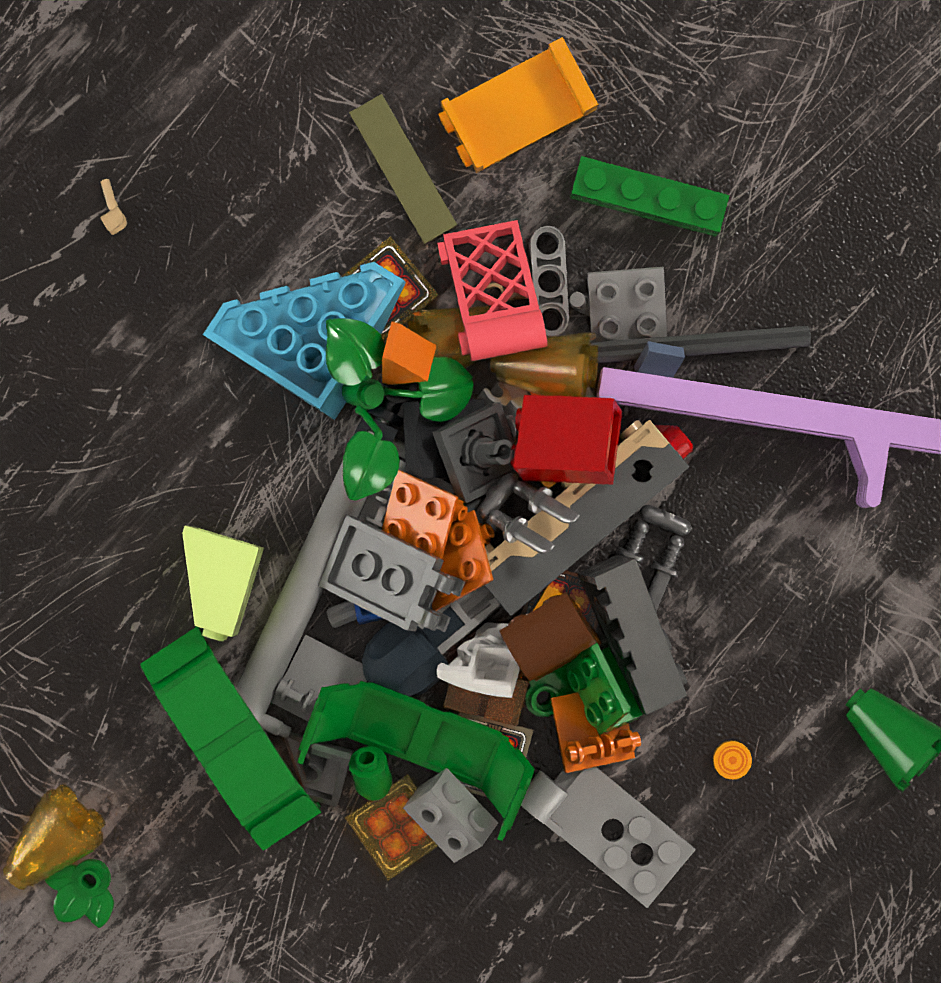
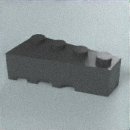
M617 554L577 573L608 646L641 712L648 715L687 696L683 686L687 684L685 674L680 665L674 662L670 651L672 649L671 642L661 627L655 605L650 598L636 558Z

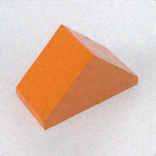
M391 322L382 356V383L395 385L428 381L437 345L405 326Z

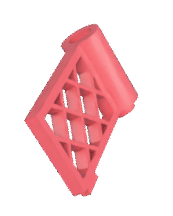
M518 220L443 234L444 242H439L437 245L441 264L450 265L465 332L458 333L462 356L469 355L472 362L547 347L543 316L539 309ZM511 234L514 241L506 251L491 244L496 237ZM470 243L477 248L467 258L455 252L454 245ZM485 251L499 258L491 269L477 263V260ZM507 262L521 269L513 280L499 274ZM469 270L484 276L475 288L462 281ZM491 281L506 287L498 299L483 292ZM516 292L528 298L529 305L514 308L506 304V302ZM476 300L491 306L485 314L469 315L468 310Z

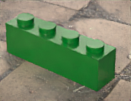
M581 156L570 198L716 237L720 233L730 195Z

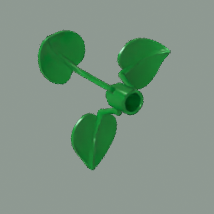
M333 318L326 320V364L328 371L334 380L343 384V399L348 404L357 406L355 413L362 416L374 433L373 435L366 431L357 432L351 437L345 448L343 456L344 487L348 498L356 501L388 487L398 473L400 462L396 446L390 441L381 440L382 431L369 415L367 409L370 410L379 406L385 395L421 398L419 408L424 418L436 422L447 421L457 416L466 407L472 395L474 382L473 377L458 361L449 357L433 358L428 381L418 382L420 390L412 391L382 387L380 382L371 379L373 377L371 370L382 364L385 344L381 334L364 322L349 318Z

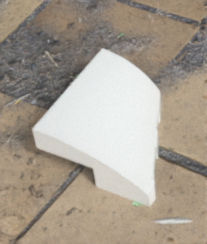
M486 622L476 631L474 638L465 641L457 648L458 656L449 665L442 662L438 665L437 677L470 691L512 698L520 667L499 632L508 624Z

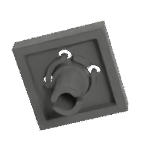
M501 402L491 403L432 432L454 493L464 503H468L486 494L488 489L493 485H497L506 474L512 473L519 477L514 467L511 466L515 450H511L515 441ZM461 456L463 457V458H462V462L464 463L463 466L460 464V457H461Z

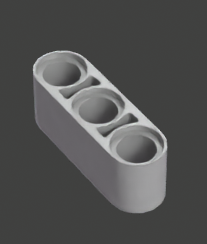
M544 226L536 230L529 240L528 260L541 313L548 310L557 313L560 319V326L557 330L549 331L545 329L547 339H552L565 331L569 321L566 251L564 236L560 230L553 226ZM542 235L552 237L556 242V251L549 255L541 253L536 245L538 237ZM551 273L557 278L558 288L555 292L548 293L539 287L538 279L541 274Z

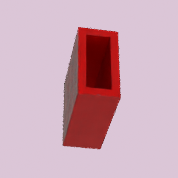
M524 395L522 408L517 409L515 417L516 429L519 433L517 444H513L511 450H515L511 466L514 467L523 481L613 485L622 410L614 398Z

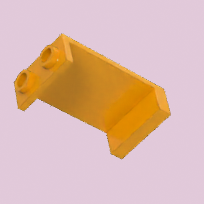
M561 37L550 43L548 49L451 101L448 98L442 100L441 107L443 112L439 113L438 116L448 134L456 133L461 145L456 147V150L465 167L473 165L476 173L592 113L597 110L598 103L566 42Z

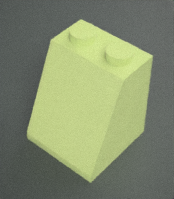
M185 525L182 534L194 624L197 627L204 628L202 636L224 642L228 636L233 637L239 633L264 547Z

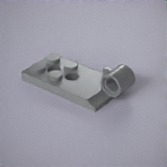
M598 767L565 773L563 769L554 781L545 773L539 771L531 780L521 804L531 815L545 824L559 837L561 836L646 908L650 906L696 850ZM609 819H617L623 824V833L616 840H608L602 835V825ZM639 843L648 844L652 848V858L646 864H637L631 859V851Z

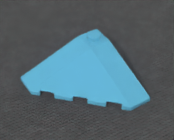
M375 262L360 265L361 272L345 277H340L338 272L309 279L311 286L290 291L288 286H283L260 293L261 300L242 305L237 299L225 302L203 335L335 420L346 401L342 396L343 384L338 383L332 378L326 364V320L333 318L354 319L372 326L382 334L406 282Z

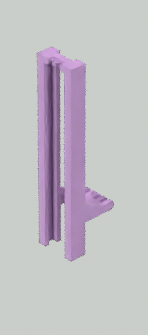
M603 367L599 374L596 397L614 398L618 405L844 440L859 480L856 504L861 508L876 507L881 502L889 447L941 454V419Z

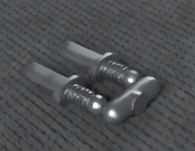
M512 473L506 474L497 485L491 486L486 493V498L478 507L480 518L489 519L493 525L504 531V540L509 543L519 540L539 553H548L555 545L528 528V520L522 516L512 519L498 510L513 491L529 502L528 509L535 514L543 510L557 520L568 524L573 523L580 516L574 510L552 498L553 492L549 488L542 487L538 490L524 481H519L518 477Z
M644 505L639 512L642 520L634 525V532H631L632 535H630L631 539L629 538V542H627V548L624 549L618 546L616 553L636 558V561L642 564L645 557L639 555L638 552L640 553L639 549L642 548L640 546L643 545L642 542L645 541L643 539L646 538L645 534L649 531L648 523L677 534L670 538L669 546H667L668 549L665 550V556L661 560L662 563L653 561L651 568L657 571L648 592L657 611L671 576L677 578L680 571L673 569V567H675L674 563H677V556L679 557V553H681L680 549L684 546V539L681 536H686L690 533L691 524L686 519L652 505Z

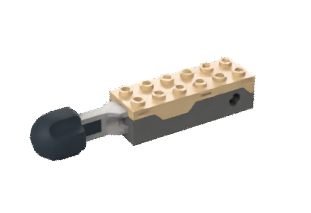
M636 420L619 435L623 442L618 445L613 485L561 483L564 491L555 500L580 515L573 523H563L543 510L528 521V528L555 545L550 552L539 553L519 540L514 543H509L505 540L496 548L489 543L485 546L493 581L437 610L451 617L446 632L438 629L433 631L421 624H418L416 632L407 631L391 622L385 625L366 645L362 658L363 672L366 680L412 698L425 693L440 680L437 677L438 665L441 662L449 665L443 654L501 606L512 616L687 470L689 466L683 459L693 451L691 441L677 425H654L651 420L642 425L639 420ZM640 462L648 466L649 471H647L646 477L649 480L647 482L641 483L632 477V474L635 472L634 463Z

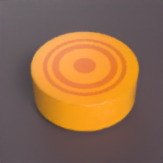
M730 740L721 743L713 754L714 768L721 776L727 779L743 777L747 774L752 764L750 751L738 741Z

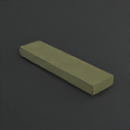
M380 94L349 112L424 245L456 228L457 223L383 95Z

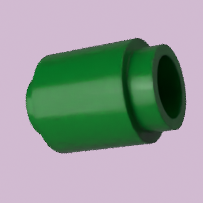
M373 746L363 747L355 751L350 758L349 768L356 791L367 800L376 801L384 798L392 786V776L385 753Z

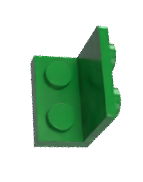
M598 643L582 651L566 667L569 684L575 692H578L585 706V716L588 722L596 728L599 736L633 722L643 715L609 647L601 650Z

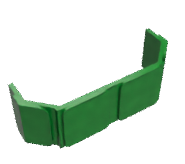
M195 627L142 662L140 666L161 705L202 764L235 817L264 851L322 812L320 809L321 805L319 802L315 803L282 759L218 662L205 636H202L204 628Z
M360 681L359 684L355 685L343 683L321 688L298 749L301 753L297 763L303 765L311 744L347 737L362 744L377 747L383 752L438 773L448 768L459 781L480 788L501 814L503 822L497 838L500 841H503L507 830L510 831L534 773V767L518 748H514L509 742V737L503 735L500 731L451 712L439 711L426 706L422 701L378 684L366 683L364 681Z

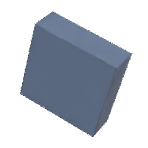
M648 341L634 365L635 372L673 378L685 358L684 348Z

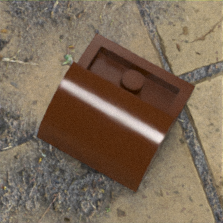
M567 592L548 598L541 607L527 615L515 617L509 622L508 626L499 630L513 658L529 681L533 679L538 681L574 660L585 649L596 643L598 645L602 644L596 631L584 618L580 608Z

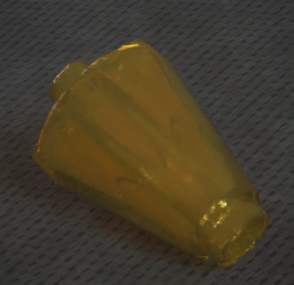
M61 784L56 789L48 790L40 798L6 859L7 865L3 868L6 879L16 888L24 890L28 886L36 885L94 852L103 843V832L101 829L106 825L104 818L96 810L87 809L79 802L74 791L68 786Z

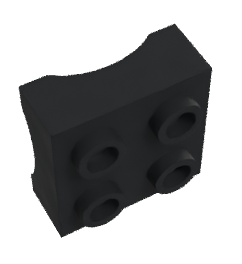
M484 399L469 400L466 407L457 416L442 422L424 418L420 413V401L403 402L406 473L419 479L448 477L432 432L485 407ZM461 456V457H460V464L463 466V465H464V463L462 462V458H463V457Z

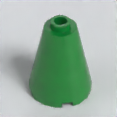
M870 688L865 693L862 689H859L846 703V706L850 709L846 717L892 783L901 792L911 785L909 782L915 775L919 777L941 753V727L880 692Z

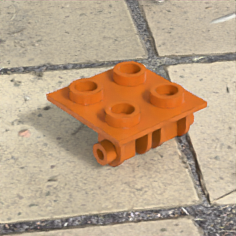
M398 470L394 479L382 530L442 559L452 522L464 520L468 513V508L464 506L462 500L458 499V496Z
M475 510L468 512L464 520L452 522L442 558L444 562L440 569L441 572L465 581L460 596L452 593L448 595L437 590L432 603V609L435 611L493 581L485 546L494 537V530L488 523L484 525L478 523Z
M578 692L550 698L565 773L635 758L634 751L636 747L641 745V738L638 732L630 730L629 723L599 736L596 728L588 722L585 716V706Z

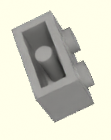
M448 768L421 784L403 807L454 863L483 846L498 824L492 815Z

